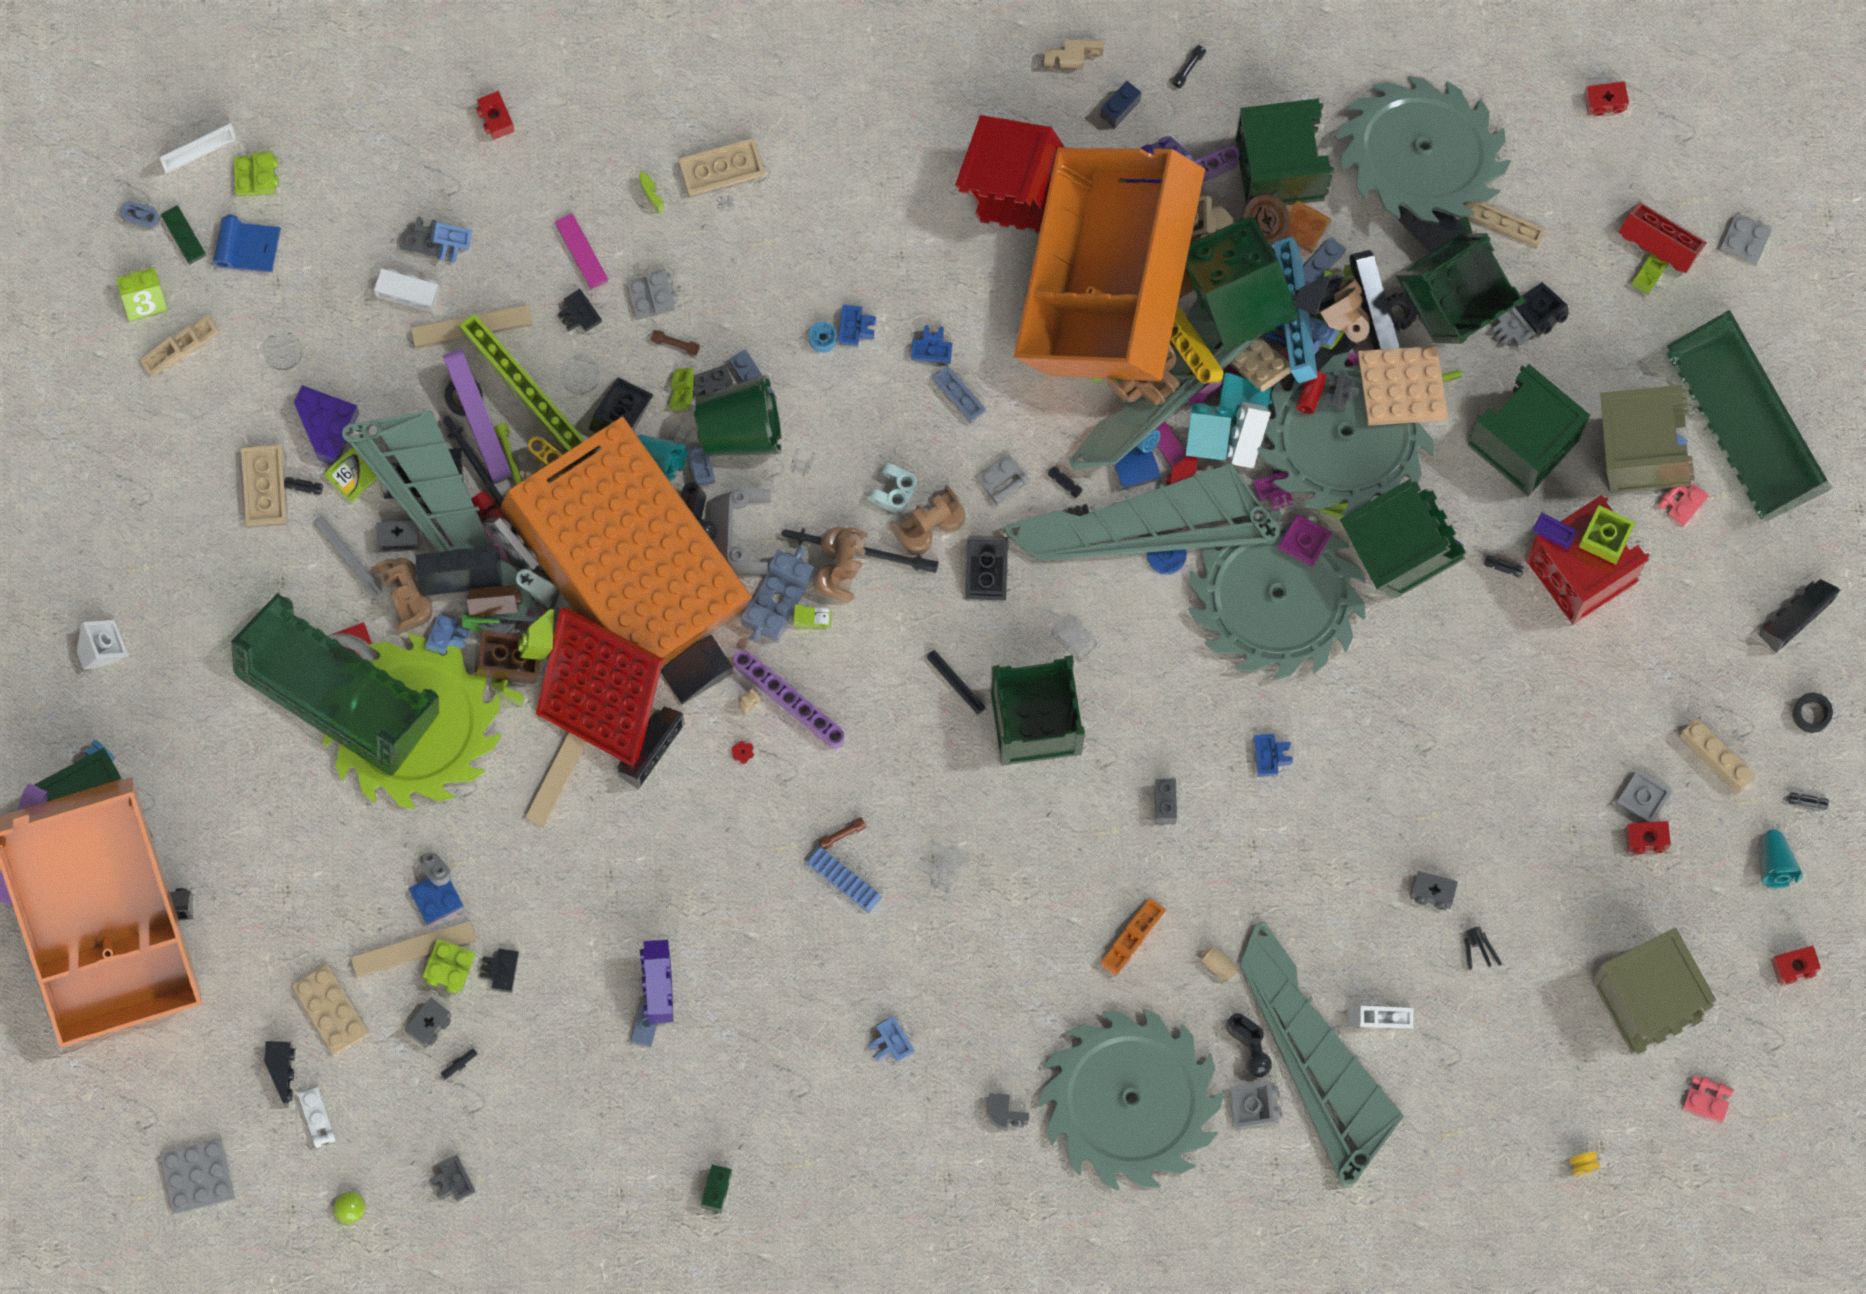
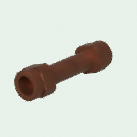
M654 330L651 341L660 345L665 343L687 350V354L697 356L700 349V344L694 341L688 343L669 337L660 330Z
M862 817L856 818L852 821L851 825L830 836L827 834L818 839V842L824 850L832 847V843L855 831L857 833L867 828Z

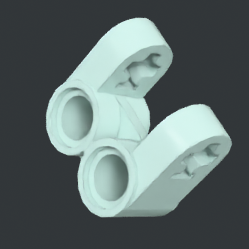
M885 463L880 473L896 483L889 494L878 489H871L867 499L888 511L901 514L907 509L908 503L916 491V477L911 472L893 464ZM904 481H909L912 485L910 487H903L901 484ZM896 498L903 500L899 505L894 504L892 501Z
M521 570L516 576L518 585L529 592L532 599L546 609L550 608L560 593L555 585L530 570Z

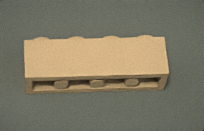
M1696 718L1682 731L1679 738L1737 794L1756 775L1699 719Z

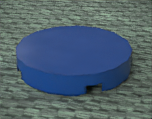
M1186 549L1147 552L1149 566L1160 574L1170 575L1176 573L1186 562Z

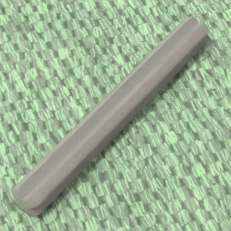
M323 516L319 517L315 521L316 526L374 597L378 596L382 592L381 587Z

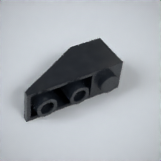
M266 1041L264 1062L284 1106L288 1107L289 1101L293 1099V1089H290V1081H294V1069L291 1068V1064L296 1058V1048H293L291 1042Z

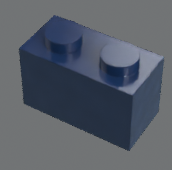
M1126 80L1101 107L1100 117L1116 128L1141 101L1142 92Z

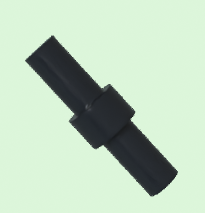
M472 1048L461 1058L457 1057L452 1061L451 1066L440 1073L442 1078L446 1080L456 1071L460 1072L466 1067V1063L478 1055L477 1052Z

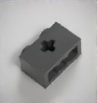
M410 518L402 519V521L398 522L390 519L377 522L378 550H419V528ZM398 531L401 532L399 537L395 536Z
M1155 779V825L1176 824V779Z
M1418 871L1410 899H1414V902L1421 905L1433 904L1435 908L1440 910L1450 909L1453 904L1458 881ZM1432 888L1436 889V895H1432Z
M430 998L405 1028V1032L424 1048L428 1045L432 1046L438 1039L437 1034L440 1030H445L451 1023V1013L434 999ZM433 1021L434 1026L427 1027L426 1022L431 1023Z

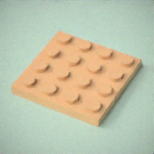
M1437 346L1358 351L1357 356L1368 426L1446 421L1448 419Z

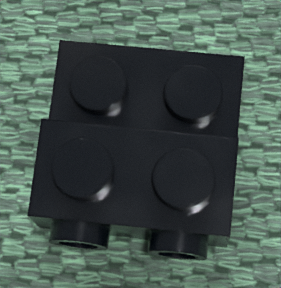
M1543 282L1523 295L1526 300L1524 304L1515 306V309L1535 331L1537 336H1540L1542 333L1548 334L1552 330L1553 325L1557 322L1563 323L1566 321L1569 314L1568 305Z

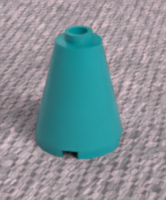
M642 434L638 435L637 437L668 480H674L677 477L674 474L677 470L682 471L686 463L688 451L685 450V447L687 446L675 441Z
M1777 829L1768 830L1763 836L1762 884H1767V888L1778 889L1790 886L1789 882L1794 880L1795 883H1798L1803 877L1802 870L1785 836Z

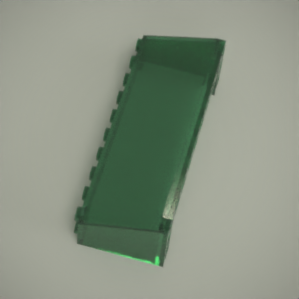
M1730 310L1667 345L1669 351L1666 354L1674 367L1678 365L1680 368L1679 377L1683 384L1686 382L1689 384L1691 389L1687 391L1693 401L1698 400L1700 406L1697 408L1702 417L1707 416L1709 419L1708 428L1712 434L1716 433L1719 440L1716 442L1722 452L1724 450L1727 451L1729 457L1726 459L1731 468L1736 467L1739 474L1736 477L1741 485L1746 484L1749 491L1745 493L1751 503L1756 502V505L1753 507L1761 520L1765 518L1766 521H1769L1832 490L1826 476L1815 460Z
M278 593L231 641L233 672L240 680L390 776L397 772L439 715V696L434 690L423 689L419 693L406 687L402 681L392 678L385 670L378 669L369 660L358 656L352 649L342 646L338 640L331 639L322 630L309 625L305 619L295 616L292 601Z

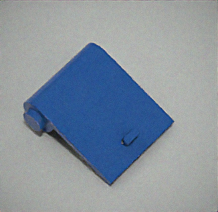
M227 214L221 218L213 264L223 268L273 273L281 227L245 224L237 216Z

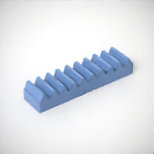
M818 846L805 861L808 866L868 914L882 899L879 892H876L866 882H863L860 877L849 871L835 857L824 851L821 846Z

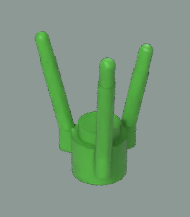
M469 612L463 613V628H470V632L481 633L482 630L489 631L478 628L481 626V623H499L498 619H484L481 616L470 617Z

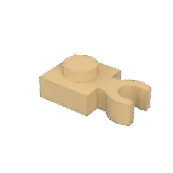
M751 689L750 693L745 694L740 700V709L744 714H747L759 704L761 700L758 693Z

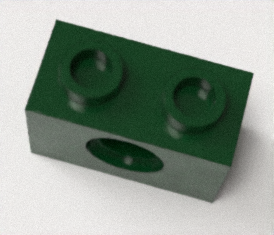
M711 1164L701 1202L702 1209L722 1214L732 1177V1169Z

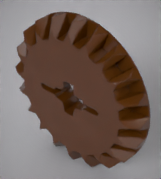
M1262 194L1252 198L1246 204V208L1243 211V219L1252 215L1269 245H1274V242L1285 238L1290 227V215L1287 207L1279 198L1269 194ZM1264 216L1265 218H1269L1267 224L1262 223V219H1264Z

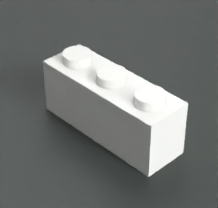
M381 269L374 292L378 298L433 313L440 290L438 284L433 280L425 279L424 281L417 279L412 274L403 275L394 269Z
M1242 402L1241 408L1237 411L1236 425L1231 430L1230 444L1227 446L1226 459L1231 464L1254 468L1258 455L1257 449L1258 447L1260 448L1271 413L1265 406Z

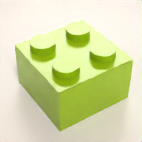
M1598 505L1579 548L1616 564L1636 522Z

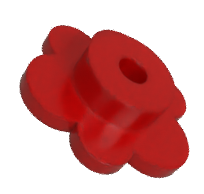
M744 741L733 745L731 748L734 754L733 759L739 760L741 764H746L749 759L754 757L752 752L754 749L751 743L745 744Z

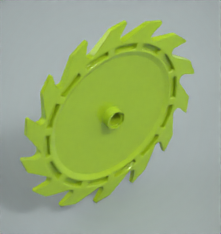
M408 633V637L414 645L413 649L406 650L386 641L369 644L371 649L380 654L378 659L351 661L339 670L340 674L352 675L354 679L330 692L322 706L323 709L332 706L340 707L337 714L324 729L323 747L328 746L334 739L340 740L335 766L341 780H345L349 769L355 768L362 794L374 804L377 803L376 789L382 787L400 807L415 810L416 807L410 799L412 793L420 794L437 802L454 799V795L444 790L445 784L473 782L485 773V769L472 768L470 763L493 751L502 735L499 733L490 737L484 736V732L500 712V695H497L488 704L483 702L487 677L474 676V674L470 675L466 672L460 648L449 645L447 654L440 655L438 652L426 649L427 640L425 637ZM408 719H417V721L414 724H407Z

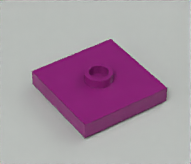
M1297 514L1278 545V549L1314 567L1332 536V532Z

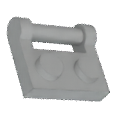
M1009 454L976 476V479L997 505L1002 502L1003 498L1020 486L1030 483L1027 475L1022 472ZM1015 475L1018 479L998 493L995 491L997 487Z

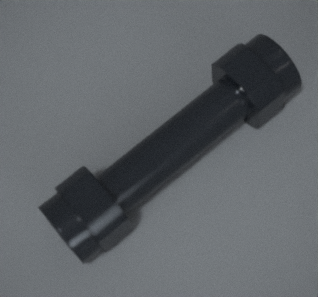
M1197 45L1193 49L1191 58L1180 74L1177 73L1171 82L1175 87L1181 89L1184 86L1190 71L1198 60L1201 61L1207 52L1204 47Z

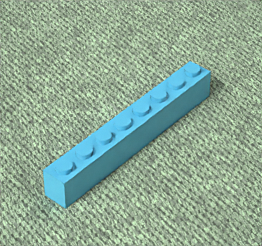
M1290 237L1274 242L1276 257L1280 262L1293 299L1296 290H1300L1301 287L1305 286L1301 250L1294 238ZM1295 307L1299 318L1285 324L1290 370L1297 382L1302 383L1318 377L1309 312Z

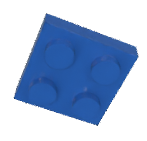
M426 879L408 888L427 925L464 907L451 880L444 885H434L429 879Z

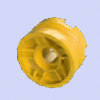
M1587 1152L1569 1158V1164L1573 1167V1176L1592 1173L1594 1168L1596 1171L1601 1169L1600 1163L1597 1162V1152Z

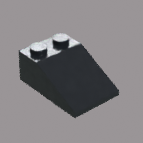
M618 377L593 414L589 430L598 433L619 418L624 417L632 430L635 431L654 394Z
M968 536L966 599L1006 600L1009 537Z
M710 634L663 668L661 674L683 705L732 675L733 666L712 634Z

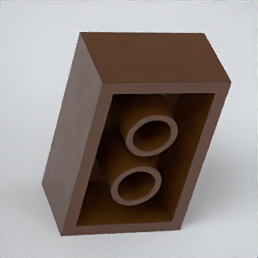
M482 630L477 638L474 676L534 684L539 677L540 660L520 658L521 651H518L517 647L518 640L522 636Z

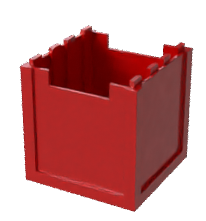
M980 115L955 186L959 189L960 193L968 194L970 191L978 202L975 213L980 223L989 224L991 221L999 223V226L1009 228L1010 225H1013L1018 230L1025 231L1026 228L1035 229V233H1040L1057 148H1065L1052 127Z
M1600 495L1560 521L1578 531L1568 550L1539 535L1535 538L1526 559L1527 564L1572 625L1637 584L1644 565L1649 561V553L1645 554L1639 545L1630 550L1625 545L1616 564L1579 548L1598 505L1613 511L1607 503L1609 499L1607 497L1604 498L1603 495Z

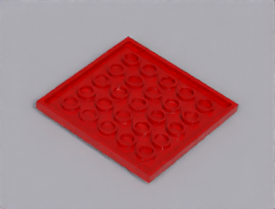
M563 607L559 612L553 638V649L549 655L536 715L634 767L640 757L664 659L571 609Z

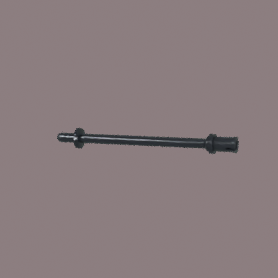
M444 416L443 422L450 431L447 437L449 439L455 438L496 503L501 507L504 499L461 435L464 431L463 427H456L449 416ZM511 526L512 533L514 535L518 534L514 527Z
M802 528L801 532L784 529L781 532L784 537L799 540V545H802L803 541L821 545L822 537L806 534L805 528ZM868 547L863 548L866 550L863 555L911 565L915 571L924 570L936 574L939 561L925 559L921 555L912 558Z

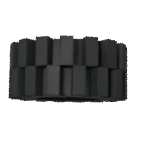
M1394 293L1386 299L1396 331L1405 330L1416 320L1418 313L1415 311L1407 295L1404 297V293L1399 295ZM1395 305L1402 307L1405 311V317L1397 318L1392 313V307Z

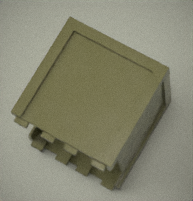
M1682 385L1600 393L1610 492L1621 493L1691 486V481L1695 480V476L1690 475L1694 474L1693 463L1689 462H1693L1692 456H1688L1687 444L1677 445L1676 428L1686 427L1685 415H1689V410L1684 409L1688 408L1686 390H1682Z
M1676 927L1603 963L1592 980L1631 1053L1637 1052V1054H1640L1647 1050V1045L1655 1041L1657 1044H1660L1667 1040V1035L1672 1033L1673 1036H1676L1683 1032V1027L1691 1023L1695 1026L1703 1022L1702 1018L1705 1016L1702 1008L1704 1011H1707L1714 1007L1713 1003L1716 1001L1714 994Z

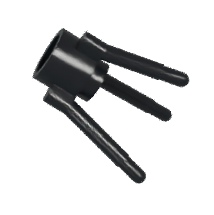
M1474 927L1465 932L1467 938L1463 940L1466 945L1469 970H1472L1471 944L1472 947L1479 946L1488 967L1492 965L1483 946L1484 943L1499 966L1502 965L1485 932L1482 933L1481 927Z

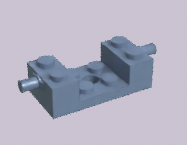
M799 545L794 555L787 554L779 549L777 550L769 565V572L753 602H749L741 617L742 626L753 630L749 638L750 641L757 643L760 635H763L778 643L795 611V604H798L814 575V566L801 559L806 550L805 547ZM775 594H781L784 599L782 602L776 603L772 600V597Z

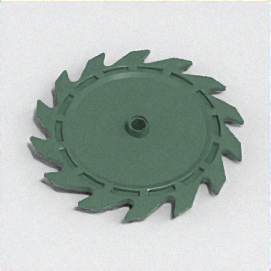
M1409 76L1408 80L1415 89H1409L1389 82L1375 84L1373 89L1382 93L1383 97L1358 98L1347 106V110L1359 111L1362 115L1342 124L1336 135V139L1345 137L1352 139L1340 157L1341 170L1344 172L1350 165L1357 166L1356 189L1364 200L1367 198L1368 191L1372 189L1377 192L1385 211L1396 218H1400L1398 206H1404L1421 221L1438 224L1439 220L1432 211H1439L1458 218L1471 216L1475 212L1465 207L1463 203L1489 201L1500 193V189L1487 188L1485 184L1505 175L1511 160L1502 162L1494 160L1506 142L1505 130L1501 128L1496 134L1489 133L1490 111L1482 100L1479 101L1478 108L1472 110L1461 89L1450 82H1446L1448 93L1443 94L1425 79Z
M1349 352L1333 356L1320 370L1327 378L1314 414H1304L1296 409L1304 382L1298 383L1295 378L1292 390L1289 392L1284 391L1280 381L1276 383L1271 393L1276 417L1268 420L1264 433L1275 448L1267 450L1258 447L1257 449L1266 464L1289 475L1286 479L1274 480L1276 486L1285 492L1314 494L1315 497L1304 504L1305 508L1322 510L1346 501L1348 506L1342 514L1343 517L1370 502L1374 496L1382 495L1400 485L1402 477L1407 476L1412 482L1417 481L1418 483L1422 475L1417 454L1418 449H1424L1431 456H1434L1433 439L1419 422L1367 425L1359 364L1352 367L1344 365L1350 356ZM1340 370L1346 371V376L1351 378V381L1355 382V387L1359 389V395L1352 397V401H1347L1345 412H1339L1336 407L1327 406L1324 401L1327 393H1335V389L1329 387V377L1339 375ZM1343 432H1349L1350 435H1349V436H1344V435H1342V433H1343Z
M1278 511L1269 514L1276 522L1281 512ZM1240 517L1234 524H1242V518ZM1309 520L1319 525V521ZM1291 523L1279 527L1278 541L1271 545L1261 543L1223 546V549L1220 551L1215 550L1214 547L1204 548L1202 557L1207 577L1200 578L1192 570L1189 572L1190 588L1205 605L1206 609L1198 610L1189 607L1188 610L1197 624L1220 636L1218 640L1205 641V645L1218 654L1244 655L1246 660L1235 666L1236 670L1252 673L1272 664H1278L1280 668L1274 676V680L1290 677L1307 658L1314 661L1313 673L1315 674L1327 664L1334 640H1339L1344 651H1348L1353 639L1348 613L1355 612L1363 620L1365 619V603L1351 587L1349 581L1356 580L1365 583L1366 579L1359 567L1336 556L1334 553L1338 550L1349 549V545L1337 537H1330L1314 567H1311L1278 549V545ZM1267 529L1266 535H1271L1273 537L1274 531L1269 532ZM1273 593H1280L1282 596L1278 598L1273 596Z
M1143 1009L1147 1021L1145 1026H1140L1121 1012L1103 1011L1102 1014L1112 1023L1111 1028L1080 1025L1068 1031V1035L1081 1039L1082 1043L1078 1046L1055 1052L1044 1065L1045 1067L1059 1066L1062 1069V1072L1042 1089L1038 1104L1039 1107L1049 1101H1055L1057 1104L1047 1127L1050 1145L1053 1146L1060 1134H1065L1067 1136L1069 1164L1077 1174L1081 1175L1082 1162L1089 1160L1102 1183L1117 1191L1120 1189L1115 1178L1117 1173L1124 1174L1143 1188H1160V1184L1151 1176L1152 1171L1182 1174L1195 1168V1164L1182 1160L1181 1155L1209 1146L1218 1135V1131L1203 1132L1201 1130V1126L1221 1109L1224 1096L1223 1091L1212 1098L1206 1095L1215 1071L1212 1053H1209L1203 1064H1197L1195 1062L1194 1038L1185 1025L1181 1024L1180 1037L1173 1039L1160 1016L1146 1009ZM1128 1095H1133L1137 1101L1130 1104L1125 1098Z

